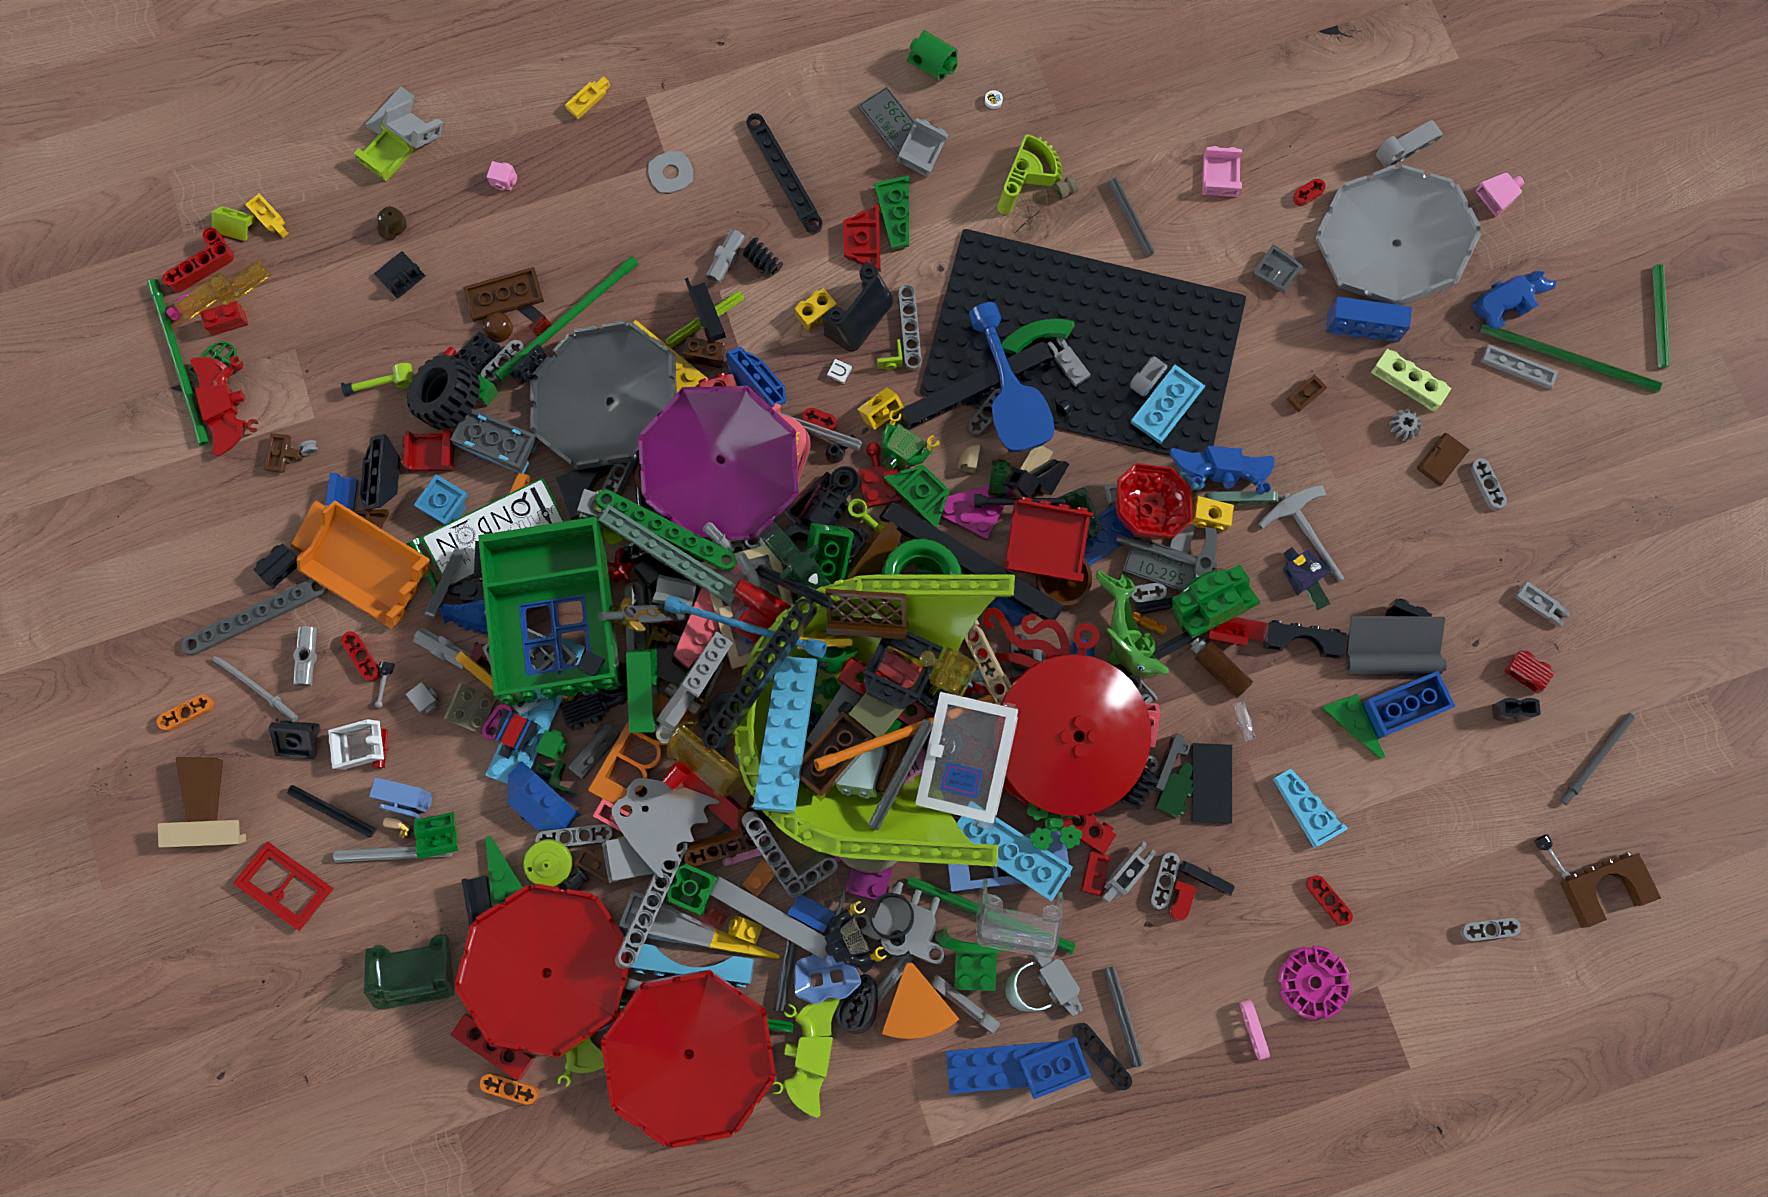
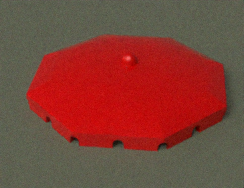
M537 883L530 886L526 885L505 898L504 903L496 904L477 916L473 924L470 925L464 947V957L461 958L455 980V990L491 1047L560 1058L613 1022L618 1016L629 968H619L615 962L624 935L614 923L599 897L592 893L571 889L561 890L559 887ZM624 953L621 955L622 962L630 963L631 958L628 954Z
M712 970L642 982L601 1038L611 1108L617 1115L633 1126L640 1127L643 1133L663 1147L665 1145L676 1148L697 1144L700 1140H706L707 1142L732 1137L733 1134H736L737 1131L739 1132L753 1113L754 1107L757 1103H760L776 1077L765 1008Z

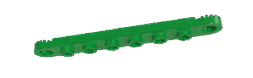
M603 490L598 493L596 498L597 505L602 510H605L608 504L602 503L601 498L608 496L612 499L609 505L678 549L722 571H730L735 567L736 556L731 551L610 490ZM730 557L732 562L729 565H724L721 559Z

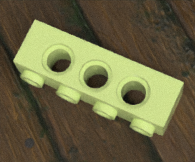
M1389 349L1383 353L1371 371L1372 374L1433 412L1441 406L1452 389L1444 381L1437 380L1428 371L1421 370L1413 362L1405 360L1397 352ZM1393 367H1397L1399 371H1395ZM1409 376L1413 377L1415 381H1411ZM1425 386L1429 387L1431 392L1427 391Z

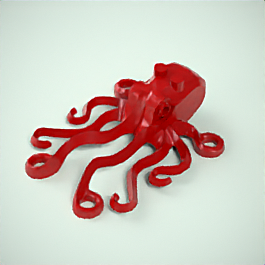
M990 608L983 615V623L987 628L991 629L994 627V624L990 622L989 617L995 614L1009 641L1020 649H1040L1046 653V659L1070 655L1067 634L1063 626L1055 620L1046 619L1040 621L1033 628H1029L1027 626L1028 621H1035L1037 617L1036 615H1027L1022 619L1021 627L1024 632L1030 635L1036 634L1045 628H1052L1059 638L1060 649L1044 640H1024L1015 635L999 609ZM1083 623L1075 629L1073 638L1078 648L1076 655H1085L1087 649L1094 647L1098 643L1100 638L1099 631L1094 625ZM1084 630H1090L1093 634L1092 639L1088 642H1083L1081 639V633ZM977 632L974 638L971 639L973 642H976L979 638ZM964 639L963 642H962V644H963L965 647L969 648L968 645H967V643H966V641H965V639ZM981 648L978 654L986 658L987 651ZM994 653L998 662L1011 661L1029 668L1041 662L1019 653ZM1018 677L1009 678L1011 685ZM971 681L973 687L966 688L961 697L970 698L972 692H977L981 695H989L986 686ZM1001 683L997 684L996 692L998 694L1004 692V685ZM954 690L947 691L948 694L955 695ZM982 712L978 717L973 718L970 713L965 715V718L971 724H979L991 714ZM1080 730L1074 733L1073 737L1076 742L1081 737Z

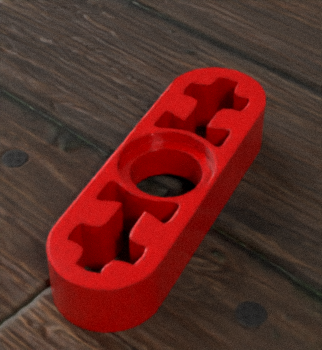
M349 631L344 633L341 643L359 673L367 681H376L380 677L378 665L364 642L355 632ZM349 637H352L354 639L353 642L357 646V648L354 649V647L348 643ZM363 651L366 657L363 661L359 662L356 660V655ZM364 665H368L374 670L373 676L366 675L369 671Z
M1319 875L1309 877L1306 881L1307 890L1331 919L1340 926L1351 923L1353 919L1351 910L1325 879ZM1312 880L1320 882L1318 886L1321 890H1325V888L1327 890L1326 892L1322 893L1320 897L1318 896V893H1321V891L1318 888H1312ZM1326 895L1333 896L1334 904L1332 906L1325 904L1324 897ZM1338 905H1340V907L1337 909L1339 910V912H1345L1347 914L1345 916L1346 921L1339 920L1340 914L1337 912V910L1332 912L1331 909H1334Z

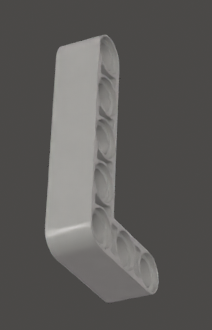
M751 811L743 816V826L791 897L800 896L836 871L838 864L835 858L823 852L817 853L793 869L759 815ZM752 821H757L754 826H749ZM767 836L765 841L759 842L761 837ZM772 852H777L775 856L769 857ZM826 860H830L827 865H823ZM783 867H787L784 872H779ZM813 871L812 875L806 876L808 872ZM797 882L794 887L789 888L792 883Z

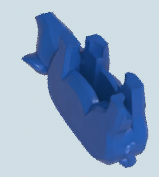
M1533 271L1529 274L1513 277L1504 283L1498 281L1491 286V290L1482 294L1472 303V308L1478 317L1487 321L1489 327L1493 329L1501 328L1506 325L1503 321L1502 313L1508 312L1513 308L1520 316L1530 312L1539 306L1534 294H1542L1556 287V280L1552 281L1544 277V271Z

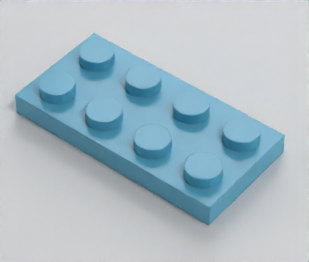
M1174 365L1130 423L1161 444L1202 392L1205 385Z

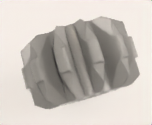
M1409 409L1405 411L1399 410L1397 414L1391 417L1392 421L1389 422V426L1393 427L1390 433H1396L1395 438L1401 436L1402 441H1405L1407 438L1413 440L1415 436L1420 434V429L1423 424L1419 423L1421 417L1416 418V412L1411 414Z

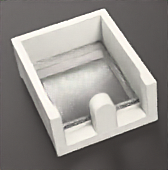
M367 719L328 730L332 769L347 770L348 768L384 760L380 721Z

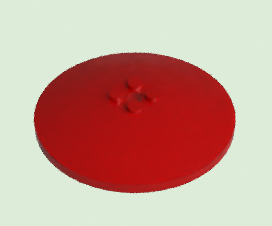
M1061 655L1033 665L1015 680L1005 694L1000 705L1018 709V720L1005 777L1025 800L1054 814L1067 816L1087 815L1113 805L1135 785L1143 772L1149 756L1151 724L1146 704L1140 692L1122 671L1094 657ZM999 715L996 718L994 734L997 756L1006 717ZM1080 730L1083 737L1079 742H1076L1073 736L1076 731Z

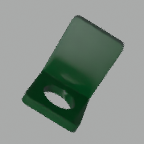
M557 760L554 768L541 763L537 765V768L544 771L536 769L535 773L538 776L550 779L549 786L575 794L574 790L559 785L566 767L565 763Z

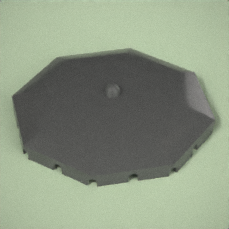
M625 320L603 324V328H598L595 325L574 329L575 333L572 335L567 333L553 349L554 356L552 358L547 356L545 361L533 372L534 379L530 380V401L533 404V407L530 408L531 430L538 440L576 470L635 461L639 458V433L677 393L675 355L655 338H651L648 333L633 322L627 323Z

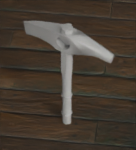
M1323 485L1305 489L1291 496L1289 493L1281 497L1282 502L1275 506L1258 523V526L1263 530L1268 524L1277 519L1293 516L1327 567L1331 570V574H1333L1337 582H1340L1344 579L1343 575L1300 511L1311 500L1327 495Z

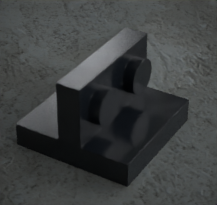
M283 720L280 723L271 722L269 731L275 756L315 759L316 749L314 742L321 730L320 724Z

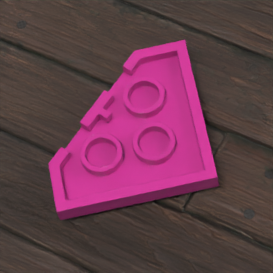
M989 485L948 496L941 518L987 541L1006 505H986L982 509H974V495L982 494L986 498H1010L1012 491L1008 489L1007 497L988 495Z

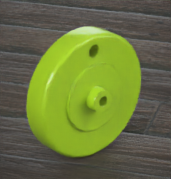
M553 839L536 842L528 849L523 861L524 872L533 884L537 883L554 887L562 884L563 880L568 878L573 866L572 856L568 848L561 842Z

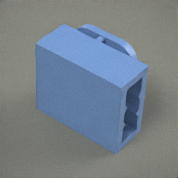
M376 777L369 796L387 803V805L380 804L379 808L417 819L420 818V815L414 812L417 810L426 812L427 808L429 809L432 804V793L426 790Z

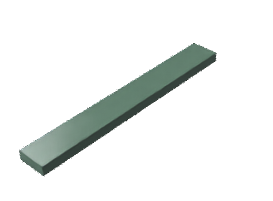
M608 504L598 519L602 525L725 603L731 605L736 595L732 593L736 586L734 583Z

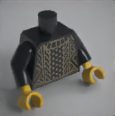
M861 901L852 903L849 910L846 909L832 918L829 933L825 935L827 943L825 947L826 953L833 956L835 962H844L846 965L854 968L872 963L871 960L881 961L886 957V955L880 957L877 953L884 949L883 947H878L872 954H869L871 951L855 917L851 916L865 911V908L859 911L856 909L857 904L861 903Z

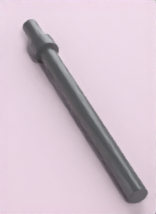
M1630 713L1626 715L1576 781L1571 782L1568 786V791L1560 800L1562 804L1568 805L1572 798L1580 793L1583 789L1582 785L1635 719L1634 715Z

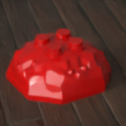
M1135 463L1117 479L1115 500L1117 516L1125 524V528L1129 529L1133 535L1153 540L1174 539L1193 522L1191 487L1172 467Z

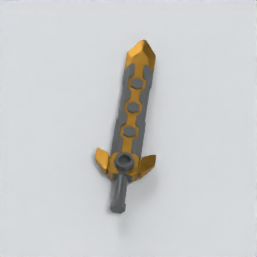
M624 598L618 606L617 612L598 613L599 621L620 619L628 628L638 632L646 630L641 623L687 621L690 616L688 613L680 615L665 611V605L633 606L631 605L632 598Z

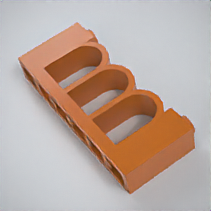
M658 693L660 714L669 698ZM689 709L686 710L678 722L677 728L681 729L683 725L686 726L691 718ZM628 720L588 791L601 799L615 804L619 799L627 795V788L608 779L619 759L641 770L643 778L649 779L647 771L657 769L662 763L663 751L661 747H667L670 744H663L640 732L629 733ZM633 735L656 748L657 756L652 763L642 765L622 755ZM640 785L635 789V795L640 797L639 794L643 793L647 788ZM623 805L621 809L628 813H632L631 806Z

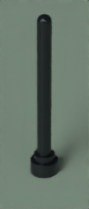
M975 494L974 509H982L986 505H1014V501L1021 498H986L982 494ZM1032 498V502L1039 503L1040 500L1049 501L1053 506L1066 504L1064 498Z

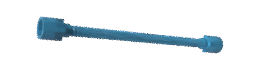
M669 596L665 602V611L680 615L682 613L692 614L772 638L775 633L772 630L689 606L683 600L673 596ZM782 637L780 641L786 643V637ZM811 638L809 640L798 639L795 646L797 645L805 649L809 654L820 658L824 656L827 648L826 642Z

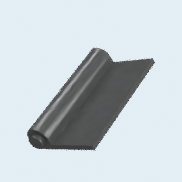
M1351 616L1345 663L1347 674H1432L1436 671L1442 674L1447 667L1446 660L1440 654L1445 617Z

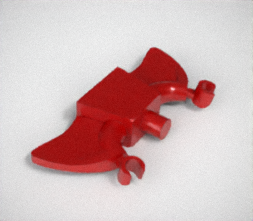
M238 356L231 358V365L229 367L221 361L212 358L197 357L190 359V363L199 378V388H196L195 391L203 421L209 425L213 433V453L216 457L231 450L240 441L246 428L250 432H257V428H252L250 425L259 424L256 419H250L246 423L245 420H239L235 416L238 414L236 404L245 401V396L241 390L232 392L227 386V380L233 374L232 371L243 369V362L238 363Z

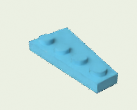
M1292 769L1273 778L1274 783L1314 848L1348 829L1335 818L1336 815L1331 810L1329 811L1321 803L1322 801L1317 795H1313L1309 787Z

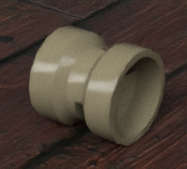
M1070 175L1064 181L1055 182L1054 189L1060 199H1064L1069 193H1077L1078 185L1075 178Z

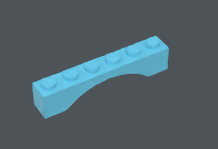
M643 944L637 960L631 967L634 968V972L645 974L646 970H654V975L666 976V972L674 973V976L712 970L724 980L734 981V986L746 987V983L751 984L755 959L732 956L714 966L688 967L672 961L656 946Z

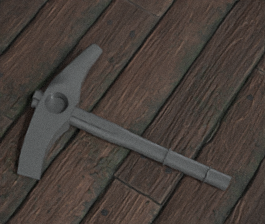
M1205 527L1204 545L1198 557L1118 535L1116 542L1126 546H1132L1194 566V578L1202 573L1216 570L1218 566L1214 562L1217 546L1216 528Z

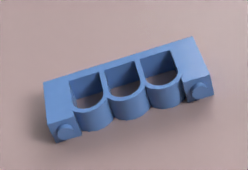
M1060 830L1057 832L1051 831L1050 837H1052L1053 842L1049 844L1047 850L1069 864L1067 848L1064 843L1060 842V837L1062 836ZM1031 833L1026 834L1025 836L1030 839ZM947 864L951 892L1023 884L1012 876L998 877L997 867L991 866L993 878L970 881L968 865Z

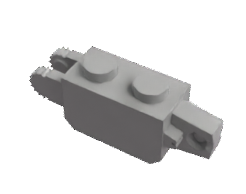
M1144 841L1133 852H1129L1105 881L1107 890L1101 898L1106 903H1109L1115 896L1119 898L1121 895L1128 893L1149 868L1150 865L1148 863L1155 856L1156 852L1152 849L1146 854L1144 859L1140 857L1139 854L1147 845Z
M1043 950L1037 951L1034 958H1036L1035 960H1037L1040 969L1037 970L1040 974L1037 976L1043 986H1048L1051 991L1049 996L1055 1004L1063 1005L1072 1016L1077 1015L1083 1010L1077 997L1080 991L1079 986L1062 960L1054 959L1052 961L1047 952Z

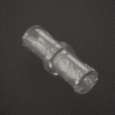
M1245 701L1232 704L1238 719L1236 722L1237 725H1240L1244 742L1255 739L1256 736L1251 723L1253 720L1252 717H1249Z

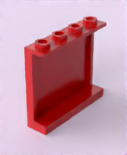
M1021 497V499L1014 501L1004 569L1072 582H1083L1084 574H1081L1089 519L1094 513L1088 512L1087 508L1077 507L1076 510L1069 509V505L1066 504L1053 506L1049 501L1040 500L1039 503L1032 502V498Z

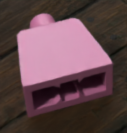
M1503 173L1483 181L1476 189V193L1494 216L1498 217L1522 193L1520 187L1524 185V180L1521 176L1513 179L1509 173Z

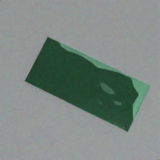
M1318 581L1306 589L1317 610L1331 604Z

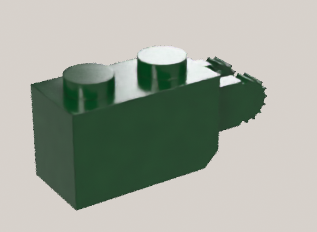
M1184 763L1179 767L1177 774L1169 775L1165 788L1160 792L1153 810L1174 819L1178 818L1179 815L1183 816L1187 807L1184 804L1187 797L1190 798L1194 787L1191 786L1193 781L1190 780L1193 771L1192 764Z

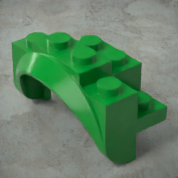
M1239 564L1229 570H1212L1194 578L1187 584L1180 595L1172 598V611L1182 631L1187 630L1193 639L1259 605L1260 600L1249 586L1250 577Z

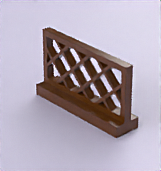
M841 589L825 590L826 595L830 597L838 596L841 599L839 603L834 602L831 608H826L827 634L906 639L909 627L906 611V594ZM857 597L861 602L856 605L850 599ZM878 599L882 603L876 606L870 600ZM901 600V604L896 608L890 601ZM846 603L852 609L847 612L840 606ZM866 604L872 610L866 613L861 607ZM883 606H887L892 611L889 614H885L880 609ZM837 610L843 616H832V613ZM856 611L862 616V618L853 617L852 614ZM877 613L882 619L872 618L871 616ZM896 614L902 620H893L891 617Z

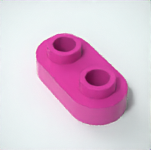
M502 704L494 709L482 727L484 738L489 741H496L494 740L495 734L491 735L490 730L495 728L497 731L503 709L514 713L511 707Z

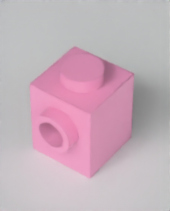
M492 161L487 179L490 186H494L499 190L506 189L511 191L512 186L517 182V174L510 164Z

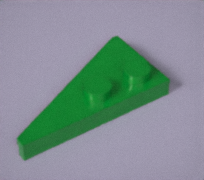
M1358 694L1321 707L1322 711L1332 716L1337 724L1344 727L1358 742L1363 743L1373 755L1379 759L1385 757Z
M487 836L486 849L491 907L496 904L504 903L505 898L523 888V886L499 850L496 842L491 836Z

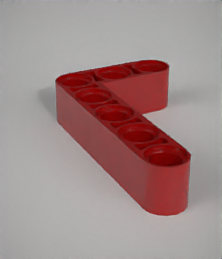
M685 760L674 763L662 778L663 782L673 790L685 787L717 799L720 803L709 804L706 807L732 830L739 829L737 813L743 807L691 761Z

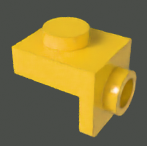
M735 915L729 923L728 934L756 944L763 925Z

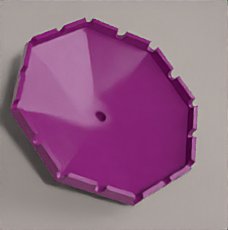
M748 386L682 387L639 433L638 448L641 464L642 495L646 498V502L663 517H668L671 522L709 541H712V539L703 530V526L708 522L713 523L721 533L723 532L727 540H751V538L758 537L799 493L796 430Z

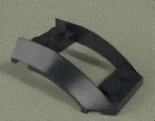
M909 631L907 632L906 639L881 638L872 659L864 671L866 693L900 710L919 700L943 647ZM890 646L925 662L912 691L876 675Z

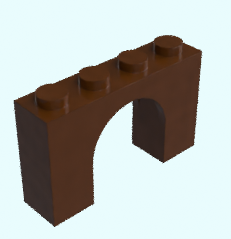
M1631 851L1619 855L1620 859L1616 861L1613 858L1601 862V867L1596 868L1594 865L1583 869V874H1570L1565 877V881L1560 882L1581 928L1591 927L1607 920L1596 896L1597 884L1605 875L1614 876L1624 884L1634 907L1643 906L1661 899L1640 853L1631 854Z

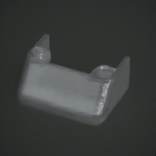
M984 878L977 899V943L988 948L1045 958L1053 957L1058 947L1063 918V892H1058L1054 905L1044 907L1042 915L1004 909L1003 902L998 896L987 894L988 879Z

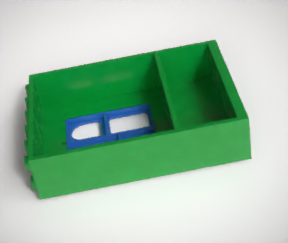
M590 517L478 535L494 696L506 706L517 705L520 701L532 703L536 702L539 698L551 700L556 699L558 695L575 696L577 692L594 693L597 692V689L613 690L616 689V686H621L614 620L599 621L598 619L599 612H613L604 532L597 518ZM580 601L583 613L582 622L560 625L558 605L560 603ZM549 606L552 635L546 638L530 640L527 631L526 610L534 607ZM585 632L587 651L605 659L597 676H590L578 670V665H570L564 661L561 635L563 633ZM552 645L555 656L553 665L544 671L535 669L531 664L530 649Z

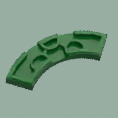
M1065 319L1036 321L1013 332L1001 345L1005 353L1015 355L1032 343V340L1040 337L1067 339L1075 324L1074 321Z

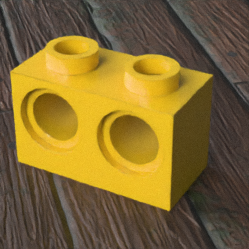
M825 288L820 291L816 290L811 294L810 298L806 301L802 300L796 305V308H794L795 316L809 332L823 322L825 314L831 308L837 307V303ZM821 301L826 302L825 305H819L818 303ZM805 312L812 313L810 316L804 315Z

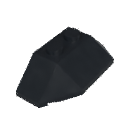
M386 434L370 438V445L363 458L360 498L365 510L381 508L397 495L400 457Z

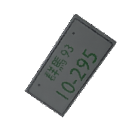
M888 87L860 103L858 109L897 158L910 133L914 120Z
M1138 536L1133 538L1165 549L1179 551ZM1132 546L1122 571L1153 583L1163 584L1165 587L1182 592L1187 584L1194 579V566Z

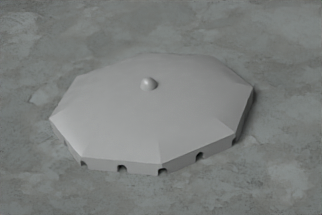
M1402 164L1401 167L1395 168V165L1373 172L1370 178H1367L1365 175L1344 183V187L1338 189L1330 205L1329 212L1325 214L1317 230L1316 241L1339 288L1383 303L1404 305L1458 284L1481 236V225L1472 208H1468V201L1460 185L1454 184L1453 179L1433 173L1430 176H1426L1423 170Z

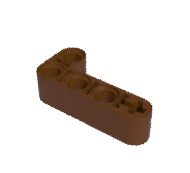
M742 808L738 811L737 824L739 829L687 844V849L684 853L686 864L698 866L756 849L757 846L754 841L746 839L749 834L741 821L743 816L752 810L750 808ZM752 821L749 826H754L757 821ZM732 840L737 842L734 846H729L727 844L729 841ZM711 846H715L718 848L716 851L708 850V848Z

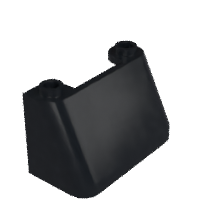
M867 261L860 270V279L863 281L862 287L864 289L849 309L844 311L839 307H834L823 317L824 336L849 352L857 351L893 304V296L877 268Z

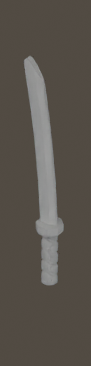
M213 657V661L255 690L269 702L272 708L276 707L292 722L298 719V716L281 702L279 696L273 697L225 660Z

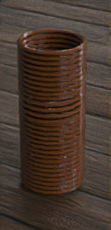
M1212 641L1195 657L1196 661L1209 671L1218 682L1222 683L1223 687L1229 690L1236 699L1254 682Z
M908 736L892 742L893 744L885 761V766H883L882 774L877 783V790L885 793L913 737ZM903 782V784H902V786H901V788H900V790H899V792H898V794H897L896 797H900L899 795H900V793H901V791H902V788H903V786H904V784H905L904 782Z

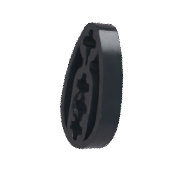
M868 974L860 975L861 984L848 997L841 999L837 1007L836 1018L838 1024L851 1034H861L867 1031L874 1023L876 1017L878 990L876 981ZM867 981L870 983L869 986H862V984L867 983ZM862 1001V1002H863L862 1006L859 1005V1006L857 1007V1006H856V1003ZM853 1011H854V1012H856V1011H859V1012H860V1014H859V1015H855V1017L852 1015ZM853 1020L856 1021V1025H849Z

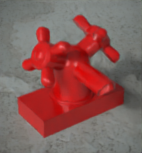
M621 547L615 553L614 563L607 562L609 577L615 578V583L624 580L628 584L630 583L629 572L633 568L630 562L621 564L624 549Z

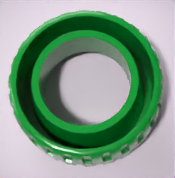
M913 539L897 546L889 554L881 572V575H899L901 570L909 565L923 564L932 568L938 575H962L958 560L952 552L944 545L927 539Z

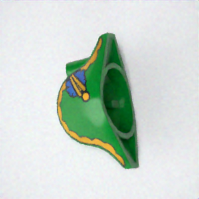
M828 646L822 658L812 654L809 655L817 659V667L822 671L836 674L843 671L847 662L857 655L858 648Z

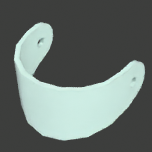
M1035 961L1013 971L1006 982V998L1011 1006L1019 1011L1035 1012L1053 1006L1049 1004L1037 1009L1029 1007L1022 1002L1017 993L1016 982L1019 973L1027 966L1035 964Z

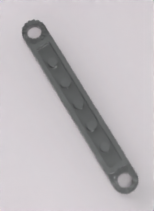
M309 579L186 636L181 643L182 650L189 655L199 654L204 650H208L303 606L318 597L324 596L328 589L322 587L320 591H314L313 585L317 582ZM196 640V648L189 650L188 643Z

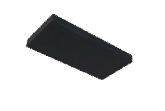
M1192 743V787H1194L1192 792V822L1232 824V745Z

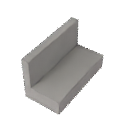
M659 575L652 602L665 605L666 599L669 596H673L692 606L695 600L697 584L692 581Z

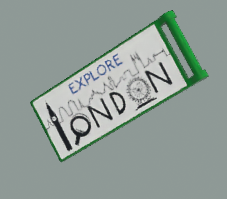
M540 478L406 544L423 555L418 544L423 542L441 576L455 547L463 550V557L449 584L455 585L474 575L475 541H479L478 535L565 522L544 479ZM429 567L426 578L432 587V593H434L438 582Z

